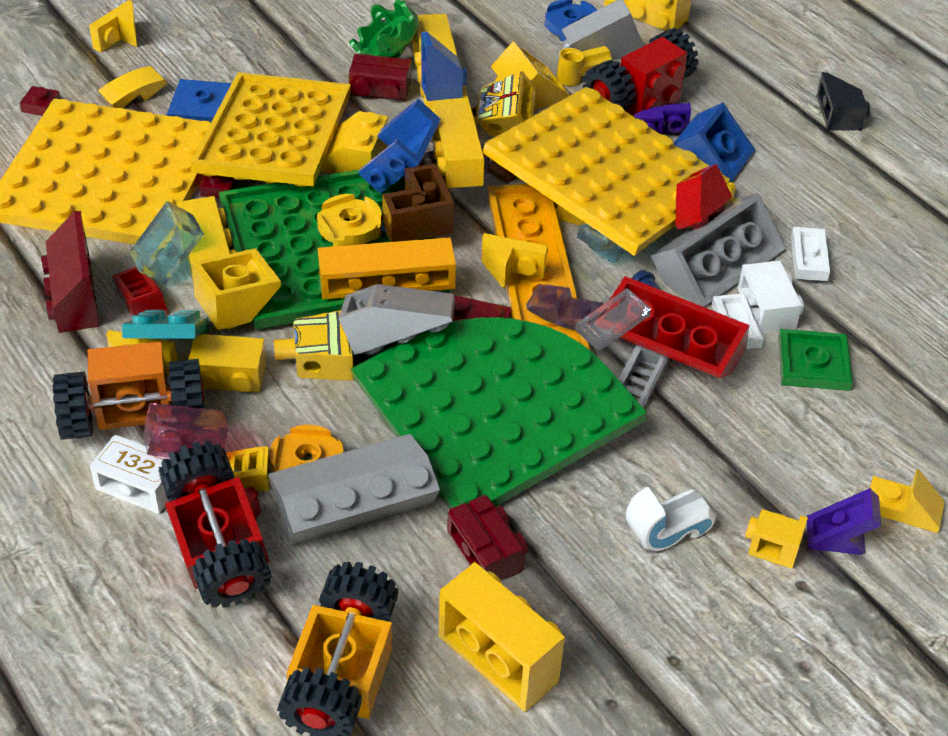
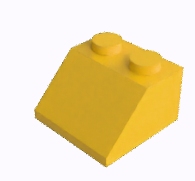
M514 41L491 65V68L497 74L496 81L519 70L526 74L536 87L534 110L552 106L570 96L547 65Z
M359 111L338 125L320 172L334 174L359 170L388 146L377 135L381 128L388 124V116Z
M256 248L192 262L194 297L217 330L232 329L238 325L250 323L281 287V280Z

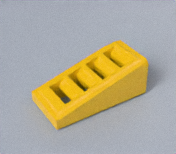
M269 446L253 447L226 453L235 478L240 477L243 488L253 487L256 491H269Z

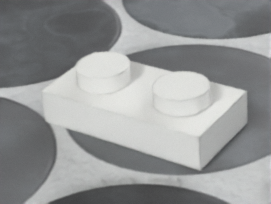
M793 227L791 242L795 279L828 281L830 266L825 229Z

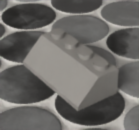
M759 193L731 201L724 206L722 212L709 217L707 224L694 230L692 228L650 255L664 284L688 301L704 307L712 301L713 296H720L739 282L743 265L768 262L782 252L785 247Z
M411 434L268 474L290 546L433 504L440 491L428 455Z

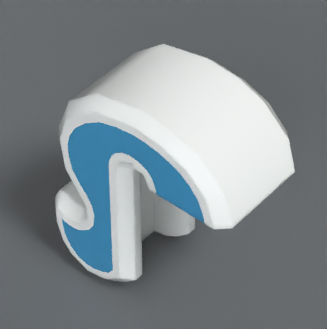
M645 487L631 499L626 511V520L629 527L643 548L651 551L667 549L677 544L687 534L690 538H697L710 530L716 519V514L708 506L701 493L694 489H689L659 503L649 487Z

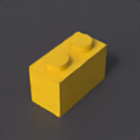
M201 334L193 339L188 360L199 359L201 379L203 380L205 390L260 393L267 363L264 338Z

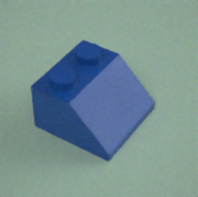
M724 102L698 113L673 144L682 150L693 152L698 159L709 166L717 164L721 173L730 179L729 182L733 181L755 151V148Z

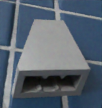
M616 0L562 29L566 40L562 41L564 48H575L585 51L606 46L610 50L612 60L621 59V57L644 46L633 17L623 0Z

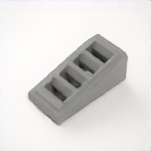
M636 344L618 380L630 394L640 397L637 402L645 408L668 366L669 357ZM642 364L654 370L653 372L639 367L638 365ZM633 373H637L639 375L649 378V380L645 381L636 376H633ZM629 381L631 383L643 387L644 390L641 391L639 389L627 385V383Z

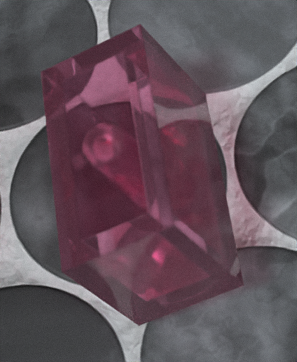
M149 403L143 439L147 455L169 457L168 454L172 451L176 453L181 452L179 448L186 445L188 449L193 447V442H200V445L203 446L205 441H211L213 445L218 443L225 450L229 428L223 411Z

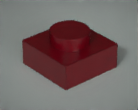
M32 86L19 102L21 112L43 116L53 99H61L59 91Z
M203 175L199 186L200 196L219 198V192L234 190L237 179L226 176Z

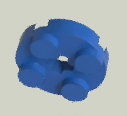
M557 0L547 7L544 26L551 33L559 36L560 41H564L566 38L562 31L563 28L597 11V9L585 1H581V5L572 4V0Z

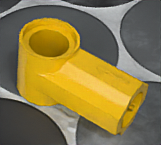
M606 46L585 51L575 48L562 49L559 53L556 78L561 84L566 86L579 84L581 77L586 76L585 72L604 61L612 60L610 50Z

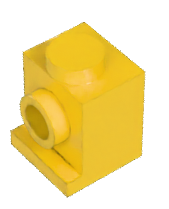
M761 509L759 518L751 516L745 538L751 539L748 555L792 569L808 517L800 515L798 521L779 513Z

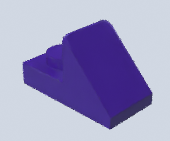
M869 488L807 515V546L813 550L857 555L865 554L864 533L881 526L879 496Z

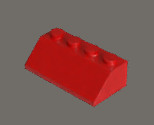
M624 276L594 323L595 328L720 379L731 375L746 350L750 327L749 324L627 276Z

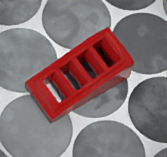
M143 265L111 276L131 316L139 315L140 312H145V310H166L167 314L163 294Z

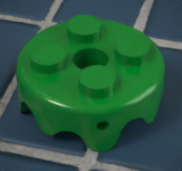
M396 0L393 4L394 10H388L377 4L371 7V23L367 26L359 27L357 30L360 43L353 38L349 40L350 46L357 54L399 58L403 54L405 47L417 33L419 26L417 14L405 0Z

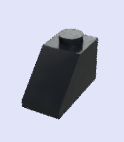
M822 72L816 97L827 130L862 131L864 120L868 119L870 114V104L865 100L862 90L827 72Z

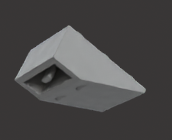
M376 284L346 295L339 320L354 355L362 352L373 354L383 349L385 344L394 341L405 343L414 339L417 333L426 330L437 332L446 328L449 322L453 321L455 296L451 293Z

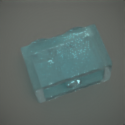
M166 201L129 252L140 273L166 285L203 237L204 233L193 214Z

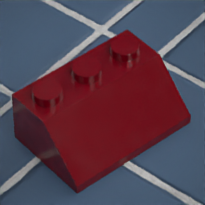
M74 211L45 241L47 255L41 256L44 275H49V277L43 278L46 297H52V300H46L49 321L56 320L58 333L100 327L91 259L81 211Z

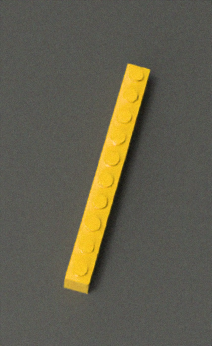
M417 15L419 18L418 31L410 43L423 103L441 118L431 138L434 159H437V167L444 178L447 188L483 186L484 157L466 87L463 86V98L434 101L426 100L421 87V32H428L457 56L447 15Z

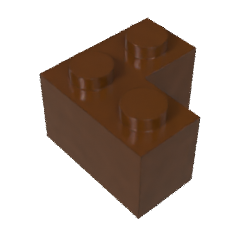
M436 163L406 168L405 190L382 194L383 225L390 242L419 240L454 233L455 203Z

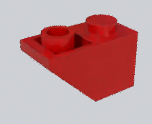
M717 164L693 172L677 184L675 225L678 230L691 226L692 230L702 227L709 222V217L724 210L723 205L732 198V194Z

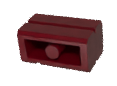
M354 54L349 69L351 95L406 101L411 85V60Z
M483 495L471 500L469 504L464 503L449 510L447 532L469 565L476 562L486 572L494 573L500 581L503 578H510L523 571L525 555L528 553L527 543L521 533H513L509 527L507 514L502 506L498 505L495 507L490 498Z

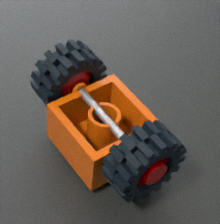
M161 341L87 349L88 381L84 371L53 375L54 412L61 440L91 437L93 434L91 411L94 410L99 430L172 422L170 402H173L176 426L206 423L205 394L199 359L169 362V386Z

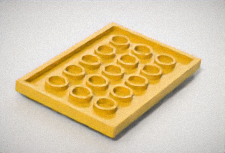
M238 72L190 161L191 173H199L205 176L233 177L237 180H261L266 183H288L299 187L314 186L351 95V84Z

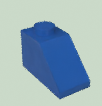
M421 32V87L426 100L463 98V86H467L466 68H462L457 56L431 34Z

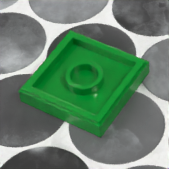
M792 329L779 330L778 346L781 385L851 390L853 380L847 334Z

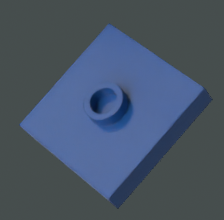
M180 79L167 116L212 122L232 83Z

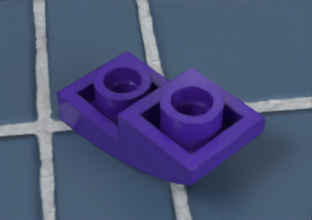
M690 103L670 104L641 111L635 114L634 118L643 120L648 124V127L659 134H681L690 123L692 110Z

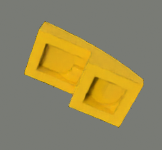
M147 66L114 79L98 91L113 108H123L138 95L144 101L148 100L168 83L152 66Z

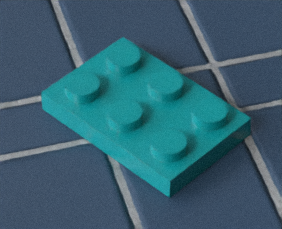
M145 310V312H140L139 315H132V320L122 324V338L195 339L209 330V317L200 316V310H179V312L166 316V310Z

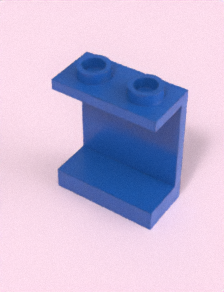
M418 98L381 128L377 137L388 147L358 171V174L381 194L405 175L406 168L416 167L420 163L441 118Z

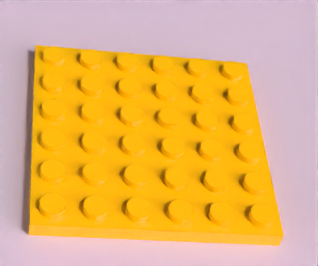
M588 87L577 91L485 142L482 151L484 155L634 256L676 226L677 184L691 173L709 166L698 159L693 152L682 150L673 145L674 143L668 136L659 134L648 127V124L643 120L635 119L625 112L621 106L611 103L603 98L598 91ZM722 174V176H723V178H724V180H725V182H726V184H727V182H729L730 179H729L728 177H726L725 175Z
M53 99L0 180V223L55 232L74 211H81L86 237L165 249L179 222L176 202L190 200L203 175L191 173L190 161L211 122L100 106L93 103L74 102L66 99Z

